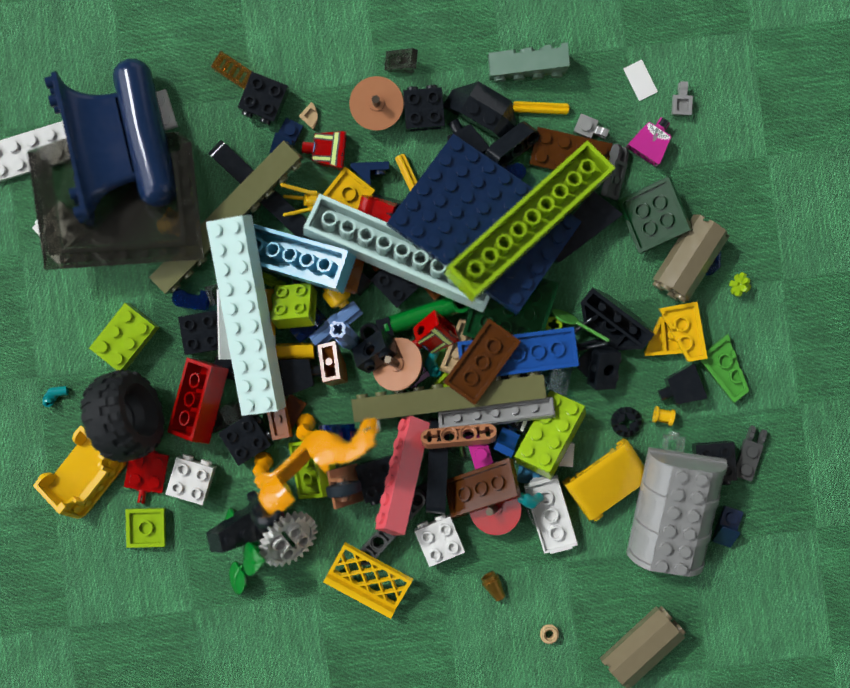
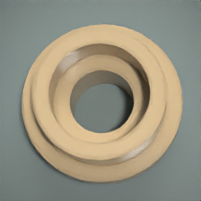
M547 624L541 628L540 637L543 642L552 644L558 640L559 631L556 626ZM549 630L553 632L550 637L546 636V632Z

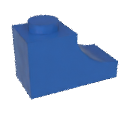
M508 424L506 427L501 426L497 438L492 444L493 449L512 457L520 437L516 433L518 429Z

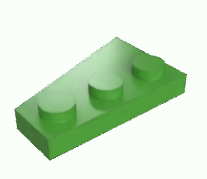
M726 334L706 350L708 358L699 361L729 399L735 403L749 392V388L742 369L739 367L729 334Z

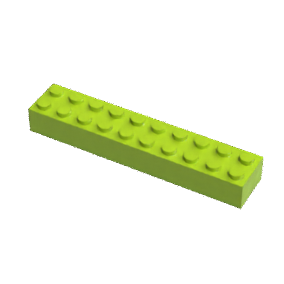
M587 140L447 266L445 275L473 303L608 179L615 167Z

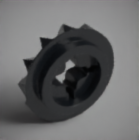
M621 407L612 415L611 426L619 436L631 437L637 434L641 428L642 418L639 412L631 407ZM625 414L629 420H634L629 424L628 428H626V425L619 424L625 420Z

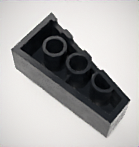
M251 503L244 509L235 512L229 519H225L206 532L210 552L224 553L246 545L248 542L265 538L263 533L269 530L267 528H257L253 523L250 512ZM284 510L279 514V516L275 520L276 522L279 521L280 516L285 518Z

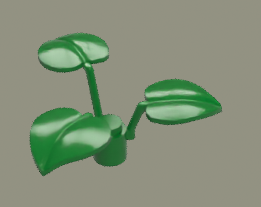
M232 508L227 511L225 519H229L234 515ZM259 542L246 543L243 548V564L239 565L238 562H233L230 567L229 580L232 589L237 595L245 591L247 584L245 573L248 576L256 574L266 561L259 553Z

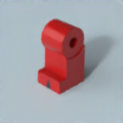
M362 195L358 210L388 222L396 211L397 203Z

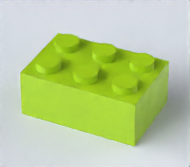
M124 303L89 349L114 369L126 371L160 327L132 304Z

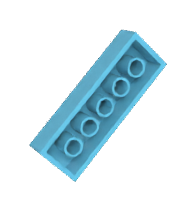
M253 224L262 270L344 293L356 256L351 252Z

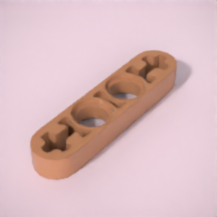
M492 424L427 429L421 434L422 445L427 449L490 444L497 438L496 428ZM478 431L480 433V438H477ZM486 431H490V436H486ZM466 432L474 434L471 439H465L463 435ZM446 434H453L455 436L451 441L444 439ZM428 436H432L431 442H428Z

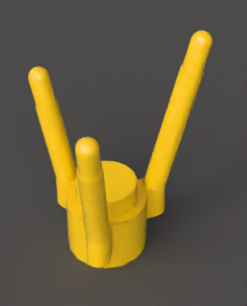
M281 183V187L306 193L304 196L283 195V198L303 200L304 206L308 207L283 213V217L311 212L321 193Z

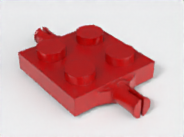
M154 449L147 456L128 461L124 487L139 491L137 503L145 504L148 492L163 493L169 455L161 454Z

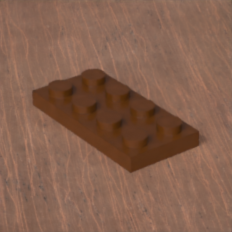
M537 127L540 137L533 145L529 165L554 171L587 140L609 161L612 143Z
M489 318L443 383L476 405L521 341Z
M507 458L447 479L446 496L451 518H458L521 497L513 459Z

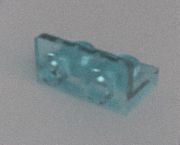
M573 367L541 371V375L544 374L546 391L551 390L558 394L566 395Z

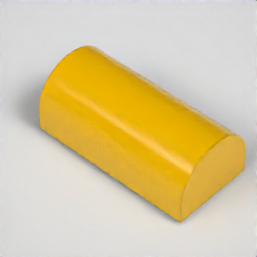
M278 343L275 346L278 360L315 359V345L313 343Z

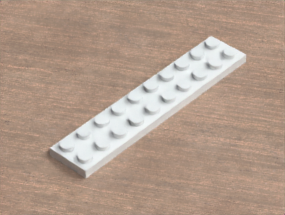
M167 90L157 91L156 94L165 131L178 127ZM63 121L0 140V182L70 161L71 157Z

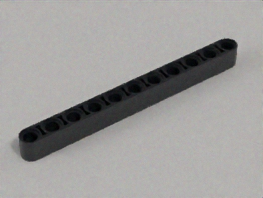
M222 140L208 153L240 184L254 171ZM275 191L268 199L264 198L260 202L295 236L315 241L303 235V227L307 220L301 214L283 217V213L295 211L296 209L278 192ZM363 272L361 273L356 292L359 296L372 284L371 280Z

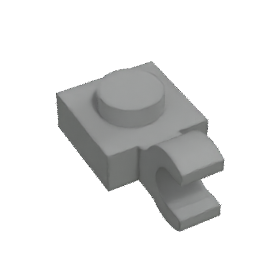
M680 81L678 83V95L672 96L671 115H692L693 96L687 95L688 82Z
M580 114L573 133L590 139L593 134L606 139L609 130L597 126L599 120Z

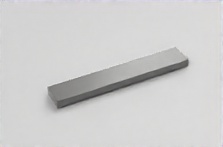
M553 397L441 411L438 412L439 428L478 424L499 425L554 418Z

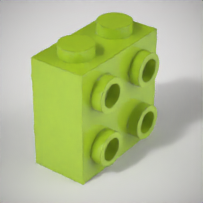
M301 283L274 286V294L271 295L273 306L272 311H270V319L277 329L315 325L317 291L312 284Z

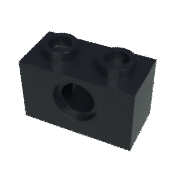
M379 329L352 348L356 367L368 374L384 364L386 356L393 358L398 354L393 336L382 329Z
M612 346L591 349L587 384L595 390L616 389L619 380V365L622 360L621 352Z

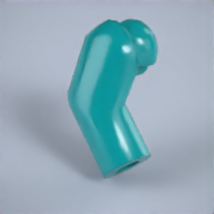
M439 351L435 353L429 352L425 361V367L431 377H439L441 375L440 368L436 362Z
M68 386L49 388L43 396V405L47 408L52 407L59 396L68 395Z
M521 493V497L517 498V500L523 506L533 509L543 501L544 496L541 493H536L534 496L528 493Z

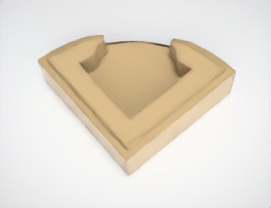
M311 102L299 117L313 130L318 122V112L315 105Z

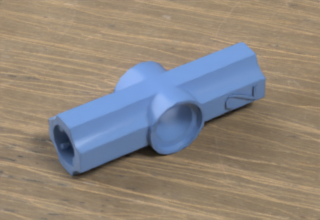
M352 301L340 312H336L324 322V325L311 334L309 338L318 348L317 345L329 343L333 339L329 332L331 330L330 325L334 321H342L344 324L350 325L364 313Z
M334 321L330 325L331 330L329 333L343 349L351 350L360 344V337L347 323Z

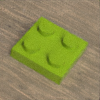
M165 508L125 509L126 548L166 546Z

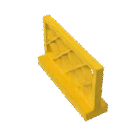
M345 542L323 583L391 619L411 585L413 578ZM347 550L353 553L354 558L346 559L344 551ZM366 560L370 562L371 567L363 569L360 561ZM356 562L359 570L351 571L348 564ZM344 565L346 572L342 573L335 569V567ZM378 570L386 571L388 576L380 578ZM374 572L376 579L367 580L365 573ZM361 574L363 581L355 580L352 575ZM401 579L406 584L405 586L397 587L395 580ZM391 581L393 588L384 589L382 582ZM378 583L380 590L375 591L370 588V584ZM395 592L397 600L394 601L388 598L387 594Z

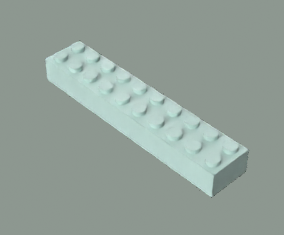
M319 194L303 227L304 236L326 245L348 250L359 260L483 313L490 296L483 292L472 303L445 275L447 269L445 265L386 225L387 222Z
M242 215L206 222L241 415L279 411L286 407L252 215Z

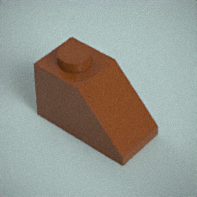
M337 342L317 345L322 382L329 386L348 383L346 363Z

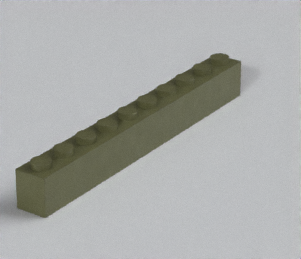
M283 140L149 278L165 294L175 293L181 287L180 283L184 279L188 280L195 273L193 270L197 266H202L208 260L206 257L211 253V246L206 222L248 215L251 211L254 213L260 208V202L264 198L268 199L275 192L273 189L278 184L284 183L288 179L287 175L292 170L296 171L302 165L301 161L304 158L288 141Z
M539 371L528 372L527 377H520V374L508 375L509 379L501 380V376H497L476 405L469 402L452 388L443 387V384L432 385V389L427 390L424 389V386L413 387L412 392H406L404 389L394 391V394L387 395L386 391L375 392L373 397H368V393L356 395L357 399H351L354 422H362L366 418L386 419L547 398L544 374L540 375Z

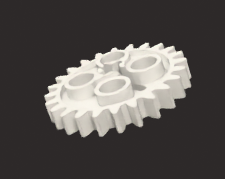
M294 511L292 516L287 513L285 518L280 516L279 521H274V526H269L267 528L269 531L263 533L265 538L260 539L259 553L270 566L274 565L277 567L280 564L283 567L285 563L290 565L291 560L296 562L298 556L303 557V552L309 551L308 546L314 545L311 541L317 538L315 534L318 533L316 530L318 526L311 516L307 513L304 514L302 511L299 513ZM283 531H285V533L294 542V547H292L281 534Z

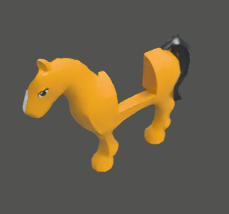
M309 413L301 414L296 422L297 430L295 435L303 442L289 458L273 472H269V469L274 464L271 454L260 452L255 456V466L252 472L255 475L254 483L260 489V492L257 493L253 490L247 493V499L251 503V520L257 528H268L269 524H273L279 514L295 501L286 482L311 458L325 473L330 469V464L351 462L358 459L369 448L371 449L377 444L374 438L380 431V421L377 418L364 419L357 433L348 442L340 435L331 431H313L316 425L313 415Z

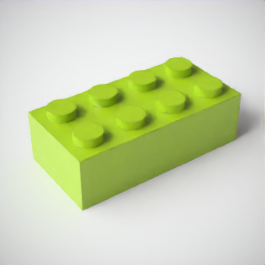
M550 390L547 397H553L555 417L534 420L514 457L517 464L551 480L586 415V409L584 405Z

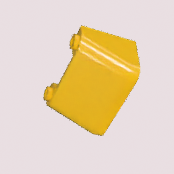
M80 426L74 432L72 440L77 445L55 473L47 472L41 474L33 485L60 515L76 519L83 518L89 513L126 465V462L112 461L110 458L106 459L101 456L100 452L96 451L91 445L90 439L87 438L84 426Z
M624 438L616 443V450L611 448L600 459L580 473L577 472L575 474L577 478L575 476L572 478L568 477L562 481L564 487L589 521L594 520L595 522L602 518L606 510L641 485L645 465L630 442Z

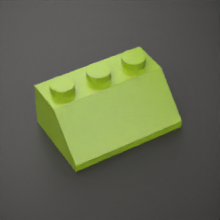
M303 441L288 443L290 456ZM311 458L294 475L299 499L323 498L327 496L326 487L329 486L327 472L325 473ZM330 464L329 470L336 469V465Z

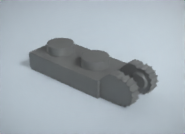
M614 144L609 153L611 157L609 162L615 169L610 177L604 181L601 196L617 201L628 164L629 150L619 144Z
M752 425L747 432L746 438L743 440L736 461L737 477L751 482L767 436V430L762 429L757 443L752 442L756 432V427Z

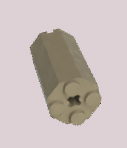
M694 214L689 222L693 230L678 238L653 278L654 282L652 285L661 291H667V296L676 301L678 299L683 303L689 301L730 236L716 222L712 220L703 221L705 217L702 215Z
M662 606L653 608L600 657L603 664H607L608 670L626 688L634 686L685 639L683 635L686 632L675 620L671 622L673 618Z

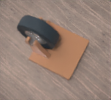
M357 463L327 471L329 486L326 487V493L328 498H332L334 509L364 501L361 482L355 469Z

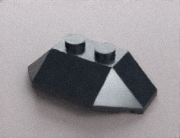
M479 81L452 89L443 104L445 109L497 140L517 125L512 101Z
M592 287L581 301L583 321L585 322L592 317L593 321L587 326L609 338L608 345L617 350L643 349L655 335L640 317L605 292Z

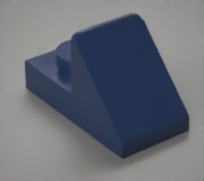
M285 118L279 132H276L274 135L270 153L283 140L288 141L294 148L304 126Z
M389 161L350 163L351 169L369 186H371V172H374V175H386V172H390Z
M723 505L712 542L731 548L741 533L738 531L743 512Z

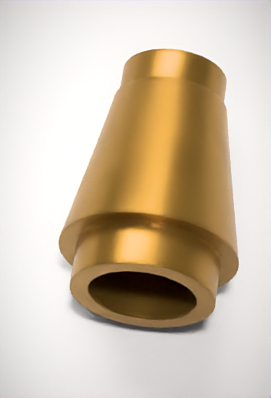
M494 571L485 574L481 578L483 587L495 601L504 599L506 595L499 575L495 574Z

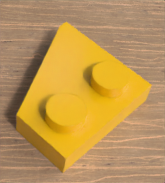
M662 316L659 317L653 330L655 335L648 342L644 356L681 354L682 351Z

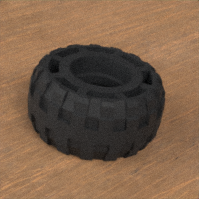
M123 369L113 371L95 378L94 382L90 383L83 393L84 398L81 400L80 409H82L81 421L85 428L84 432L87 438L90 439L93 448L99 451L100 455L106 459L110 458L112 461L127 462L147 456L158 447L161 442L160 438H163L165 418L162 412V404L158 399L155 388H152L150 382L145 377H142L141 374L135 371H124Z

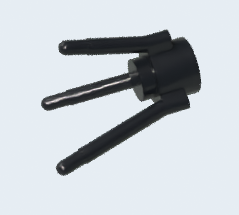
M589 318L582 324L587 326L590 322L593 321V318ZM580 326L575 328V334L583 328ZM576 339L577 352L607 346L608 343L593 344L598 341L593 339L578 344Z

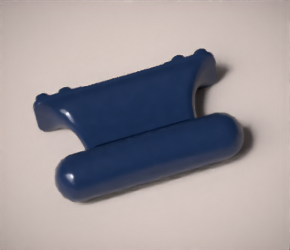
M136 58L125 59L119 62L113 71V83L116 93L91 95L75 91L62 81L57 71H52L51 76L44 77L46 87L50 89L51 93L48 96L50 105L54 108L56 114L61 113L76 186L69 188L71 200L75 202L76 207H73V212L80 224L94 225L95 210L101 199L112 190L132 182H136L140 198L147 205L164 207L172 203L178 193V184L152 72L147 64Z

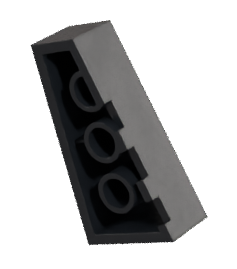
M593 191L573 213V216L582 222L554 262L556 264L560 263L623 214Z

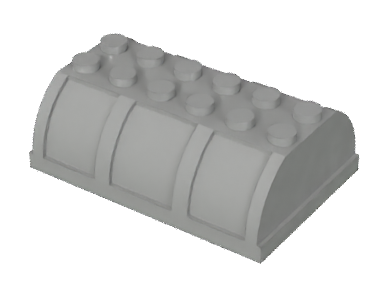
M648 448L626 551L627 556L635 564L649 571L687 577L702 573L708 543L712 535L715 512L720 501L722 482L727 471V460L665 449Z

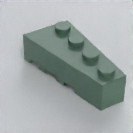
M568 42L561 43L559 48H554L552 45H544L536 51L534 48L529 47L521 49L520 53H516V50L491 52L488 54L489 79L494 80V82H504L508 78H513L514 81H521L525 77H532V79H542L548 75H551L552 78L563 77V74H566L570 66Z

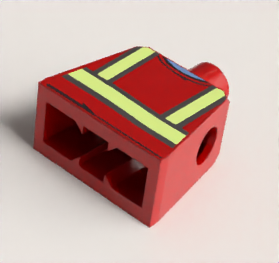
M346 131L315 133L314 142L302 143V153L312 154V161L315 164L343 170L347 139Z
M436 310L432 311L413 328L416 339L412 342L417 345L419 350L424 347L430 353H435L459 341L456 327Z

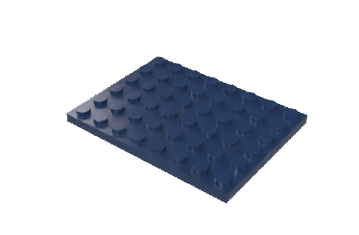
M453 134L386 225L447 267L534 188ZM569 213L484 293L517 315L582 221Z

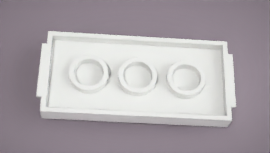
M558 475L553 476L551 480L544 476L535 477L529 483L524 484L526 493L532 496L536 493H541L544 496L543 501L531 509L544 554L549 552L553 554L577 546L578 542Z

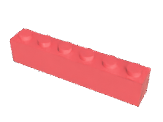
M410 415L401 418L398 423V435L393 444L394 451L389 461V473L385 478V490L380 499L381 507L376 516V530L394 536L405 535L425 449L421 442V434L430 427V423Z

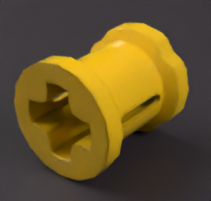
M655 406L652 422H662L673 426L676 411L674 409L671 411L660 409L659 406Z

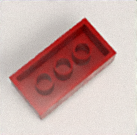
M186 358L167 430L168 433L191 442L210 443L228 368L203 360Z

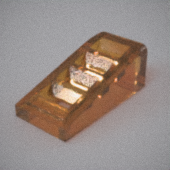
M222 51L219 52L211 65L214 71L245 90L252 72L251 70ZM224 59H225L226 62H225V64L223 65V67L220 69L219 67H220V65L222 64V62H223ZM230 64H233L229 73H226V70L228 69ZM237 68H239L240 71L238 72L236 77H232ZM245 72V73H247V75L245 76V78L243 79V81H242V83H241L239 80H240L241 76L243 75V73Z

